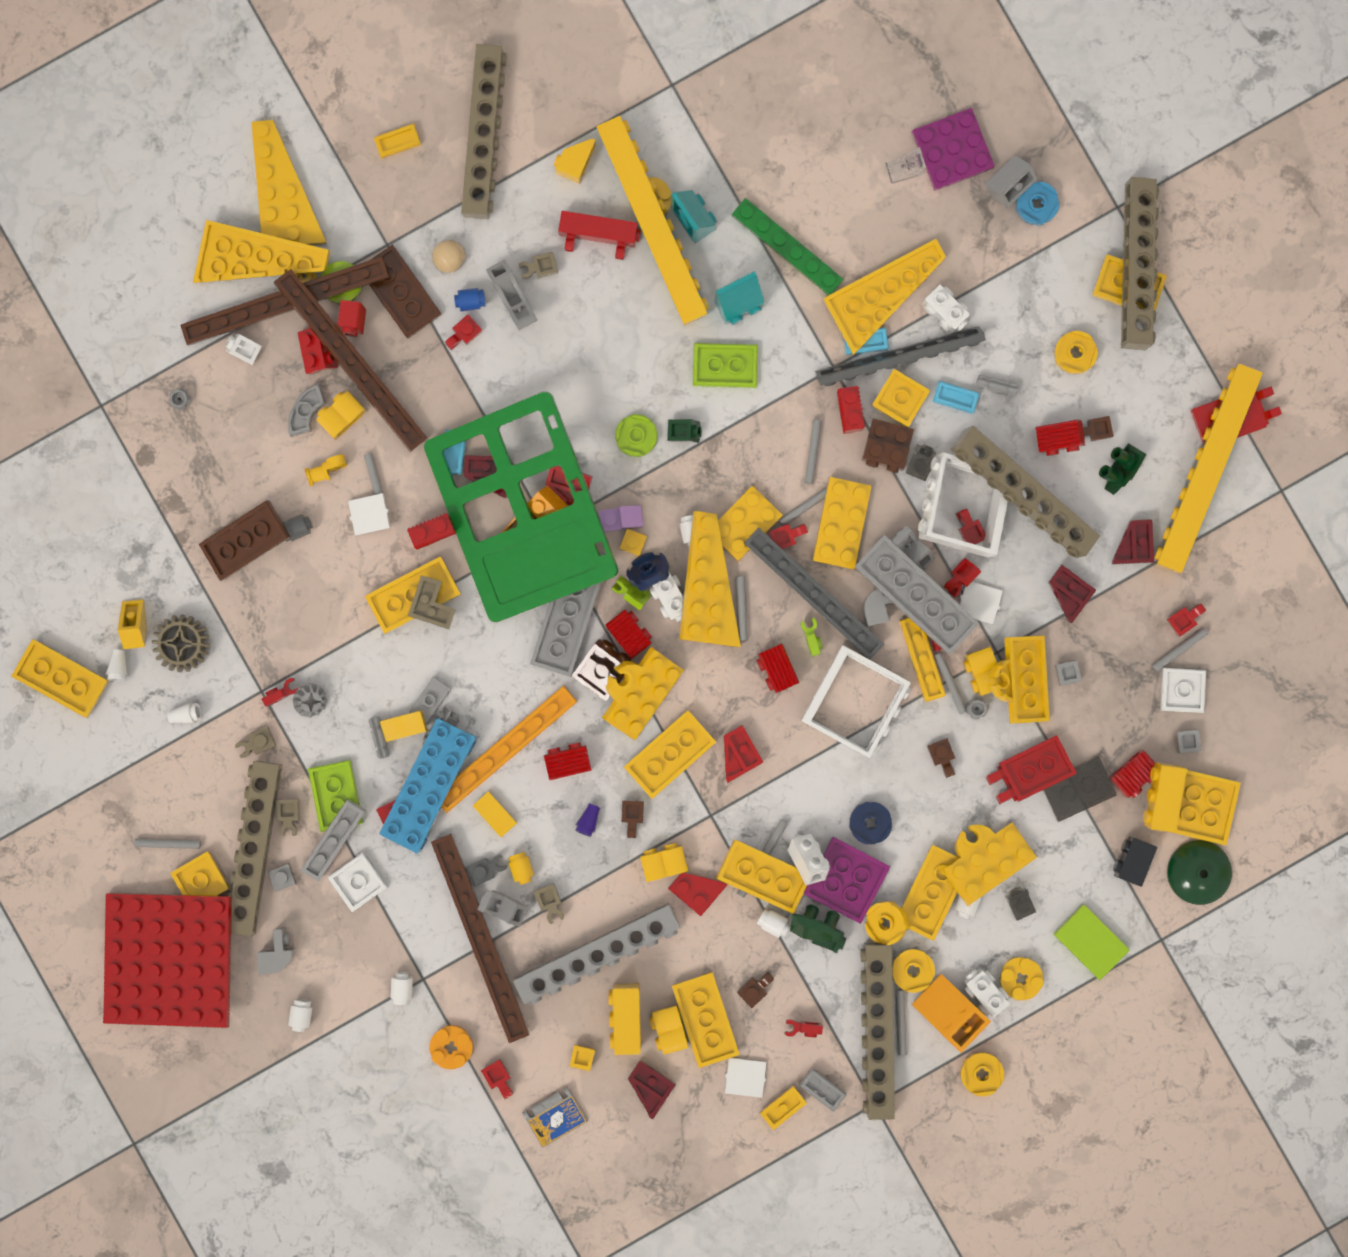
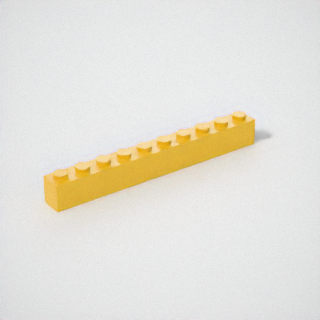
M618 116L596 126L684 326L707 316L706 310L710 309L705 297L700 298L698 290L701 288L696 277L691 278L689 271L692 270L688 258L683 259L680 253L683 247L679 238L674 239L672 231L675 229L670 218L666 220L664 217L665 206L662 200H657L654 194L657 188L653 179L648 180L645 174L649 170L644 159L639 160L637 152L640 150L635 139L630 140L628 133L631 132L627 120L622 121L621 117Z
M1239 363L1235 368L1231 367L1227 376V380H1230L1227 388L1223 387L1218 399L1222 401L1219 408L1215 407L1210 418L1214 420L1211 428L1207 427L1202 439L1206 441L1203 448L1199 447L1194 459L1197 460L1195 468L1191 467L1186 479L1189 480L1187 488L1182 487L1178 497L1181 500L1178 508L1174 507L1170 519L1173 522L1171 527H1166L1162 539L1165 542L1163 547H1158L1154 559H1157L1155 565L1178 574L1182 573L1263 372Z

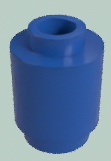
M483 289L458 290V295H454L455 307H460V312L478 310L486 306Z

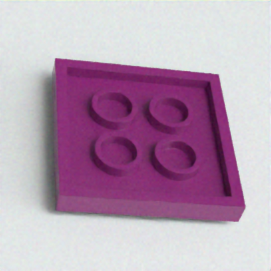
M972 107L914 129L911 132L934 191L989 171L995 167Z
M832 837L823 854V857L828 860L830 866L826 879L807 885L803 894L861 924L890 866Z

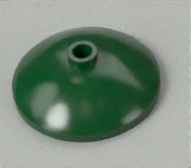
M1194 840L1181 845L1174 851L1168 862L1167 878L1171 889L1180 899L1195 905H1205L1218 900L1225 894L1231 883L1232 867L1228 856L1220 847L1208 841ZM1201 870L1206 871V876L1203 878L1200 877Z

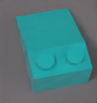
M693 190L674 192L671 194V209L694 244L716 230L715 223L717 220L711 211H706L704 208L705 202L699 193L696 195Z
M755 271L715 292L714 303L726 325L729 323L735 325L743 320V316L749 313L752 316L762 311L761 307L764 306L765 301Z

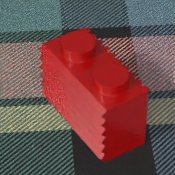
M341 300V305L339 306L341 309L338 310L340 312L338 314V326L345 333V336L358 337V334L363 335L366 316L365 307L361 302Z
M858 386L837 390L843 434L861 432L865 428V421L862 416L863 408H861L862 400L859 395L860 391H858L860 387Z
M1076 419L1035 428L1038 450L1041 453H1046V456L1058 455L1059 450L1064 449L1067 452L1080 451L1079 447L1086 446L1082 420Z
M446 513L439 517L436 516L435 519H428L423 524H416L415 527L412 526L411 529L408 528L407 530L413 546L417 550L456 534L450 516Z
M623 610L605 626L629 657L633 659L652 644L650 641L652 636L645 627L642 630L636 624L639 619L632 611L627 612Z
M783 644L758 654L759 659L756 661L760 670L766 671L768 678L765 681L770 691L774 690L775 693H778L800 683Z
M581 742L568 745V750L561 751L560 747L547 750L548 754L544 755L549 781L592 771L586 745L581 746Z
M1139 750L1109 777V780L1124 797L1129 798L1132 796L1134 798L1143 791L1141 787L1145 783H1152L1150 773L1155 762L1144 750Z

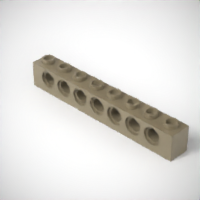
M476 44L461 210L462 216L465 218L489 220V213L493 214L494 201L490 200L491 192H495V179H492L493 171H497V158H494V152L499 149V137H496V129L501 127V116H498V108H502L503 95H500V87H504L505 74H501L502 66H506L507 54L503 53L502 46ZM488 65L496 67L492 73L484 71ZM486 86L494 88L490 94L483 93V89ZM484 107L492 109L488 115L481 114V110ZM482 128L490 129V133L487 136L479 135V131ZM480 149L488 150V154L485 157H479L477 153ZM484 170L487 173L484 178L479 179L475 177L476 172ZM477 191L485 193L484 197L480 200L473 198L474 193Z
M1131 177L1125 183L1121 318L1122 349L1146 351L1154 344L1156 339L1153 323L1156 320L1154 302L1157 297V291L1154 290V282L1157 279L1155 261L1158 256V250L1155 248V241L1158 237L1156 220L1159 215V209L1156 207V200L1159 196L1157 179ZM1139 199L1144 200L1146 206H1145V205H1142V204L1140 203ZM1139 219L1144 221L1145 226L1139 223ZM1138 240L1143 241L1145 247L1141 246ZM1138 260L1143 262L1144 267L1138 264ZM1137 281H1140L1144 288L1139 287ZM1137 301L1143 305V309L1137 306ZM1136 322L1142 325L1143 330L1137 328Z
M971 426L964 429L951 447V450L959 460L966 462L971 466V470L975 474L986 479L990 487L1000 491L1006 501L1015 504L1021 514L1030 517L1035 522L1036 527L1045 530L1055 543L1061 544L1066 548V552L1070 556L1075 558L1087 556L1100 535L976 427ZM974 449L978 450L979 457L975 455ZM991 462L995 466V471H993L990 467ZM1007 476H1008V477L1010 478V480H1011V484H1010V485L1007 483V480H1006V477H1007ZM1023 490L1026 492V498L1023 497ZM1038 504L1042 506V512H1040ZM1054 517L1058 520V526L1054 523ZM1070 531L1074 535L1073 539L1070 537Z
M253 761V765H249L248 777H250V784L246 786L244 793L247 803L241 812V820H244L243 828L239 829L237 837L240 847L239 850H236L234 856V863H237L236 871H233L231 875L233 891L228 895L232 896L231 934L252 937L256 933L282 764ZM260 778H264L267 781V787L264 790L258 787L257 783ZM257 799L262 800L264 803L262 811H258L254 807V802ZM254 820L260 823L259 832H254L251 829V823ZM249 842L256 844V853L252 854L248 851L247 846ZM246 863L253 866L254 871L252 875L245 873L244 866ZM242 885H247L250 888L249 896L242 895L240 891ZM239 906L246 909V917L242 918L237 914Z
M864 943V949L860 950L861 962H864L865 970H861V984L865 983V992H861V1004L865 1005V1014L861 1015L862 1027H865L866 1035H862V1049H866V1057H862V1069L866 1070V1079H863L862 1086L863 1092H867V1100L863 1101V1114H867L869 1120H895L892 945ZM876 960L881 961V969L879 971H872L870 968L871 963ZM875 982L882 984V989L878 993L871 991V986ZM873 1005H882V1012L877 1015L871 1012ZM881 1026L883 1028L882 1034L879 1036L872 1035L873 1027ZM877 1047L883 1049V1054L879 1058L872 1056V1051ZM877 1069H881L884 1072L883 1077L880 1079L872 1077L873 1072ZM877 1091L884 1093V1097L880 1101L873 1100V1094Z

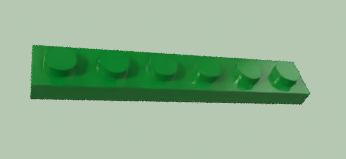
M745 198L732 213V217L828 296L844 280L748 199Z

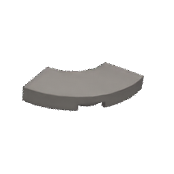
M320 384L308 388L297 398L289 415L288 428L290 437L312 431L311 421L313 415L319 408L326 405Z

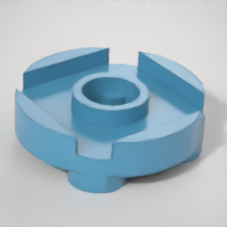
M1033 183L1016 199V212L1026 223L1042 226L1051 221L1057 214L1059 209L1058 194L1048 183ZM1041 199L1043 207H1033L1032 200Z

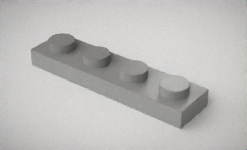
M347 798L300 871L319 882L365 813V809Z

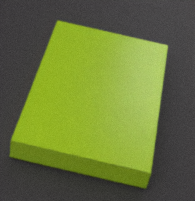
M694 343L693 387L757 388L758 345Z
M351 760L308 769L320 832L326 831L347 798L360 806ZM362 817L357 824L363 823Z
M1084 904L1053 934L1098 980H1101L1130 951Z

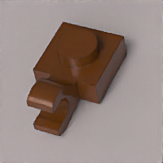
M1110 416L1087 420L1088 426L1083 427L1084 437L1090 435L1091 442L1114 437Z
M948 738L928 745L927 748L934 766L941 764L946 778L955 775L950 760L955 759Z
M622 801L621 822L628 823L627 838H636V823H643L644 802Z
M769 972L764 974L758 981L752 977L737 991V994L753 1008L767 995L764 988L774 980V977Z

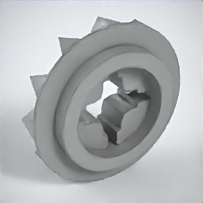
M316 684L301 686L293 696L295 710L301 716L309 718L315 715L319 716L320 712L325 710L326 702L328 701L326 692ZM310 695H312L314 700H317L312 703L311 708H309L308 703L304 702L309 700Z

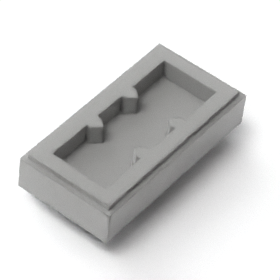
M432 677L409 713L422 710L427 724L451 688L435 677Z
M813 1068L809 1070L799 1084L800 1087L833 1112L847 1095Z

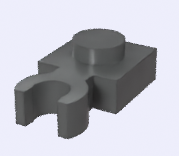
M502 855L495 856L490 863L487 858H484L466 867L474 886L495 878L493 871L502 872L507 868V865L498 867L496 864L497 860L503 857Z

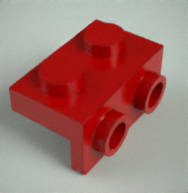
M310 328L297 332L306 374L338 368L337 361Z

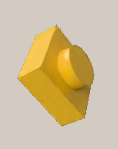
M627 529L619 549L640 556L647 536Z
M574 1044L569 1067L590 1071L595 1049Z

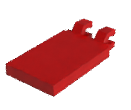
M1272 386L1258 392L1256 390L1237 438L1266 428L1267 424H1269V419L1282 415L1279 406L1268 411H1264L1262 406V399L1274 395ZM1218 399L1190 410L1203 446L1206 441L1202 439L1207 427L1211 428L1214 421L1210 419L1215 407L1219 408L1222 400Z
M1056 735L1000 762L997 767L998 771L988 775L986 780L989 785H992L1003 779L1007 786V791L996 796L1000 805L1012 798L1014 802H1020L1076 775L1077 772Z

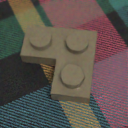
M421 575L408 616L449 630L456 609L436 603L443 582Z

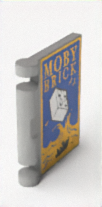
M568 1086L563 1088L567 1097L563 1098L558 1091L532 1106L531 1110L534 1116L530 1117L527 1110L522 1112L542 1148L587 1123V1119Z

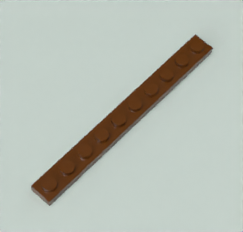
M381 256L304 282L303 284L314 298L320 302L388 279L390 276L384 258ZM278 291L186 322L180 326L186 344L190 346L295 309L282 293Z
M288 270L276 279L274 285L409 452L423 443L427 436L293 270Z
M452 834L431 841L508 1042L512 1043L530 1035L484 915L481 911L477 910L479 903Z

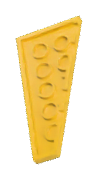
M274 121L251 122L261 233L307 245L327 244Z
M694 511L679 640L741 647L717 514Z

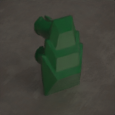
M1129 443L1124 449L1120 447L1114 448L1111 452V458L1115 460L1112 466L1104 465L1099 470V476L1107 480L1104 489L1115 495L1122 487H1125L1130 480L1132 481L1147 454Z
M807 905L804 915L792 914L790 931L799 937L823 942L841 941L842 933L835 930L840 919L837 912L828 911L824 923L816 919L819 908L815 905Z

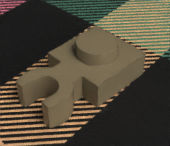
M553 251L533 256L534 263L525 261L519 263V268L527 267L529 269L526 274H522V279H528L534 273L537 274L538 279L558 274Z
M264 727L247 735L249 742H238L235 745L236 748L240 746L245 747V753L240 755V758H245L250 755L252 750H254L255 755H258L275 747L276 743L269 728Z
M299 799L276 800L277 821H283V825L280 828L281 836H285V829L287 827L292 829V836L297 835V827L293 821L300 820Z
M554 883L534 891L541 912L544 910L549 912L547 919L550 924L554 923L552 919L554 913L559 914L561 920L564 919L563 912L557 908V905L562 904Z

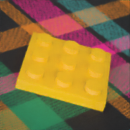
M1187 770L1176 834L1227 846L1241 783Z

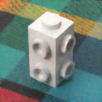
M939 285L923 301L925 306L923 308L930 316L935 315L940 320L938 323L945 331L950 330L952 333L956 329L961 331L969 323L966 320L970 315L968 313L969 309L961 301L958 303L952 297L954 294L948 287Z
M670 572L666 580L652 585V588L649 590L655 600L659 598L663 605L660 607L664 618L669 617L671 621L675 619L676 622H679L682 618L684 595L678 589L681 586L676 575L671 576Z
M812 834L794 837L791 840L788 853L805 885L825 880L830 866L828 860L823 857L820 851L819 843L814 840Z
M981 968L978 970L973 969L965 976L967 979L963 982L967 987L964 990L972 999L976 997L979 1000L980 1004L978 1007L985 1016L990 1014L994 1018L1010 1005L1006 1000L1009 998L1008 994L1002 987L997 989L993 984L995 978L988 970L984 972Z

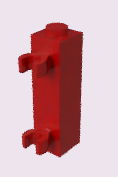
M561 210L558 233L559 236L566 237L565 251H574L576 238L617 245L615 259L624 260L626 247L635 248V242H640L641 229H638V222Z

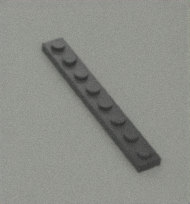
M978 326L815 371L820 386H831L837 381L853 380L862 374L872 375L880 369H893L902 363H915L920 358H933L942 352H955L964 346H977L980 342L986 341L985 334Z
M759 527L744 542L749 549L868 659H871L884 645L879 638Z

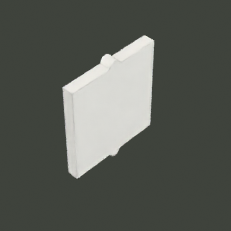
M384 493L348 501L351 513L350 520L353 523L355 536L391 528L388 515L390 510L387 508Z
M971 582L968 587L965 586L963 594L960 595V606L975 620L993 625L997 610L1000 609L999 603L1003 591Z
M729 1058L727 1073H725V1093L762 1098L764 1082H766V1061Z

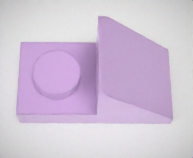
M641 505L620 506L615 509L598 511L604 532L644 527Z

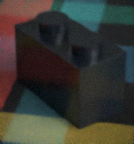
M1129 836L1128 840L1125 839L1122 844L1121 851L1123 853L1120 860L1117 859L1114 864V876L1142 887L1157 847Z

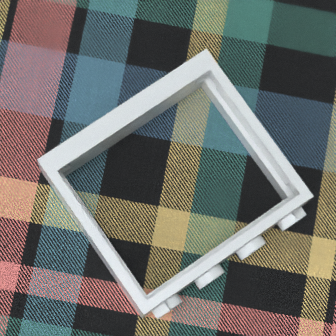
M945 452L935 455L930 466L932 469L931 478H929L926 485L928 493L922 505L924 513L918 525V538L987 558L996 556L998 554L1008 503L1003 498V494L997 489L993 490L985 530L986 534L982 546L932 533L945 465L974 473L971 470V466L959 460L955 455ZM1007 476V477H1006V480H1007V483L1010 485V484H1011V480H1010V478Z
M842 645L800 721L870 758L871 755L875 756L881 746L878 744L882 736L886 737L891 728L888 725L891 718H896L899 714L901 707L898 705L902 698L906 700L912 689L909 687L911 682ZM846 657L857 661L900 685L866 749L812 720Z

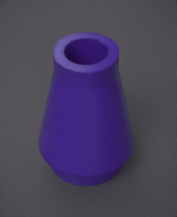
M589 803L575 824L577 826L575 831L591 837L596 831L600 807Z

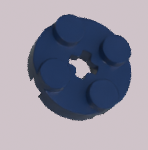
M649 552L637 557L631 563L633 567L630 571L627 569L626 572L630 583L640 591H644L659 581L666 580L669 577V563L664 554L654 555L653 552Z
M864 802L856 806L851 812L849 828L852 835L861 843L876 844L883 842L889 836L892 830V818L888 809L880 803ZM874 817L876 827L867 829L865 820Z

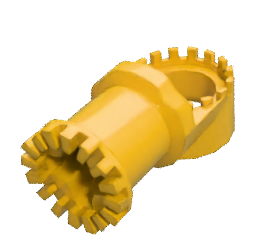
M340 454L326 459V462L321 463L320 466L311 469L307 467L304 470L306 478H309L307 481L311 487L316 482L325 479L327 481L331 480L329 472L336 471V469L340 470L339 467L343 469V467L345 468L348 465L344 454Z

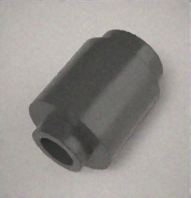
M303 514L283 522L291 536L286 542L290 540L293 542L311 534L310 529L313 528L310 518L308 516L304 517Z

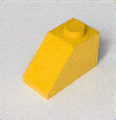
M591 138L564 149L561 155L558 154L553 165L556 167V174L580 184L596 147V140Z
M143 599L122 601L118 633L123 649L145 647L147 626Z

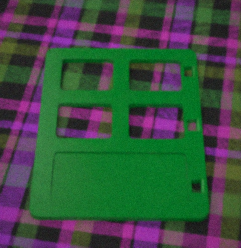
M538 393L425 442V453L490 621L499 622L614 578L617 575V563L551 393ZM540 411L553 443V449L513 465L501 436L500 427ZM554 415L558 428L552 429L548 417ZM482 434L485 436L497 471L492 475L458 488L451 474L444 451ZM559 465L564 472L574 503L534 519L520 482ZM577 478L582 489L579 492H576L572 480ZM499 489H504L515 515L517 526L485 540L478 541L464 505L474 499ZM602 541L606 554L600 556L596 543Z

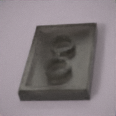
M1099 756L1075 766L1076 775L1043 790L1057 822L1117 796Z

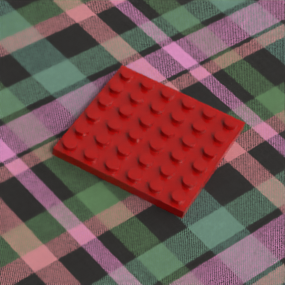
M107 893L105 904L103 1024L228 1028L230 1026L232 896Z

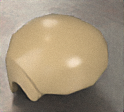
M453 240L441 241L432 252L433 264L442 272H455L466 261L465 249L459 242Z

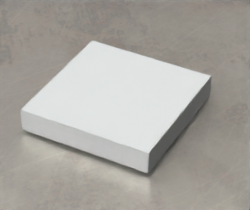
M1162 668L1160 711L1204 713L1206 670Z
M364 852L327 877L351 912H354L388 887Z

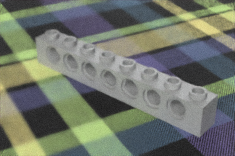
M668 903L514 978L513 982L523 1003L529 1002L530 1005L541 1001V996L547 993L550 996L562 990L561 986L567 983L569 986L580 982L581 976L586 974L589 977L600 972V967L606 964L608 967L619 963L618 958L627 955L629 958L639 953L638 949L645 945L647 948L659 943L657 939L663 936L668 939L678 934L677 930L680 929V925ZM654 921L660 922L662 925L661 931L657 933L652 932L650 924ZM634 931L641 932L643 935L642 940L634 942L630 937L631 933ZM616 940L621 941L623 949L621 951H614L611 948V943ZM600 950L603 952L604 958L596 961L592 958V952ZM574 960H582L585 967L582 970H575L572 966ZM561 969L564 971L565 977L557 980L553 976V971ZM535 979H543L546 986L543 989H537L534 986Z

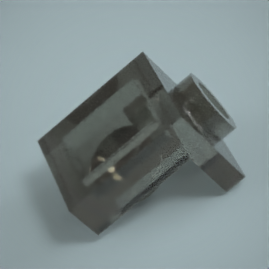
M916 444L915 452L906 469V474L926 481L931 471L932 459L936 455L934 449L928 445L921 446Z
M1019 886L1010 890V895L1005 896L1016 921L1036 913L1029 897L1028 889H1021Z

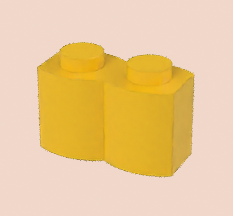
M348 391L338 393L333 398L334 403L329 408L325 406L317 413L319 417L316 421L334 440L342 436L367 412Z
M991 647L964 655L963 666L966 673L970 672L972 676L970 685L974 693L983 696L992 692L990 689L991 685H1002V678L1000 676L998 678H989L993 666L997 663Z
M677 843L664 845L665 850L656 852V848L643 851L644 855L640 856L646 882L688 871L681 845L677 846Z
M678 1005L652 1011V1017H649L652 1030L656 1029L658 1033V1038H655L658 1051L662 1050L663 1055L689 1048Z

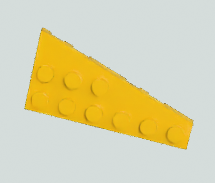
M206 220L193 283L280 276L290 269L295 274L325 272L331 250Z
M937 239L926 243L823 298L827 309L853 356L945 260L946 256Z

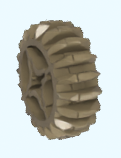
M181 614L179 620L176 615H173L172 623L169 619H164L166 627L161 624L157 626L161 633H153L154 636L158 637V640H152V644H158V647L152 649L154 653L160 652L156 656V660L164 658L161 664L163 667L169 664L170 671H173L176 667L177 672L181 673L184 666L186 672H190L191 665L194 668L199 667L197 660L201 663L205 662L201 655H209V652L205 651L204 647H211V644L205 643V640L209 639L210 635L202 634L207 628H199L201 621L197 620L194 622V617L189 616L186 621V616ZM179 626L176 636L173 639L166 640L169 632ZM186 626L195 633L197 641H191L188 638ZM181 638L182 641H185V643H191V645L182 646L183 649H181V646H177V644H172V642L181 641ZM166 646L174 648L177 661L170 657ZM197 648L193 656L184 661L188 649Z

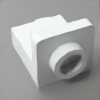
M235 333L226 341L225 347L227 349L225 352L253 365L262 346Z

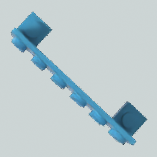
M436 719L379 834L417 854L421 853L430 835L429 830L465 758L470 755L478 737L441 719Z

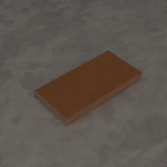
M392 244L372 258L375 259L381 256L384 258L390 278L370 284L369 286L406 338L409 339L440 317L442 313Z
M266 500L201 542L199 546L219 580L223 581L291 536L270 500Z

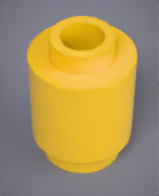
M525 852L508 857L510 861L508 865L514 882L519 881L520 885L531 882V877L535 876L529 856L526 857Z

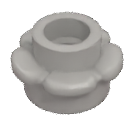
M183 389L174 390L170 394L169 403L173 408L184 410L190 404L191 399L187 391Z
M971 699L966 707L967 713L973 719H980V717H984L987 714V704L982 699Z

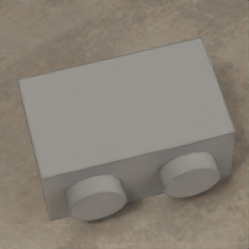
M1014 155L984 185L991 198L1008 208L1038 178L1029 163Z

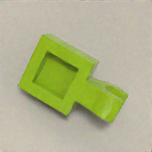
M620 576L611 588L617 594H625L623 599L638 610H641L652 596L651 592L648 590L640 591L623 576Z
M815 618L811 619L813 623L811 628H807L804 621L800 623L805 633L811 657L821 654L820 650L823 649L820 637H816L814 630L817 628Z

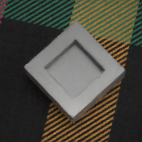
M1077 660L1055 665L1059 686L1082 681Z
M1199 730L1176 732L1178 753L1201 751Z
M290 864L268 871L275 892L297 884Z

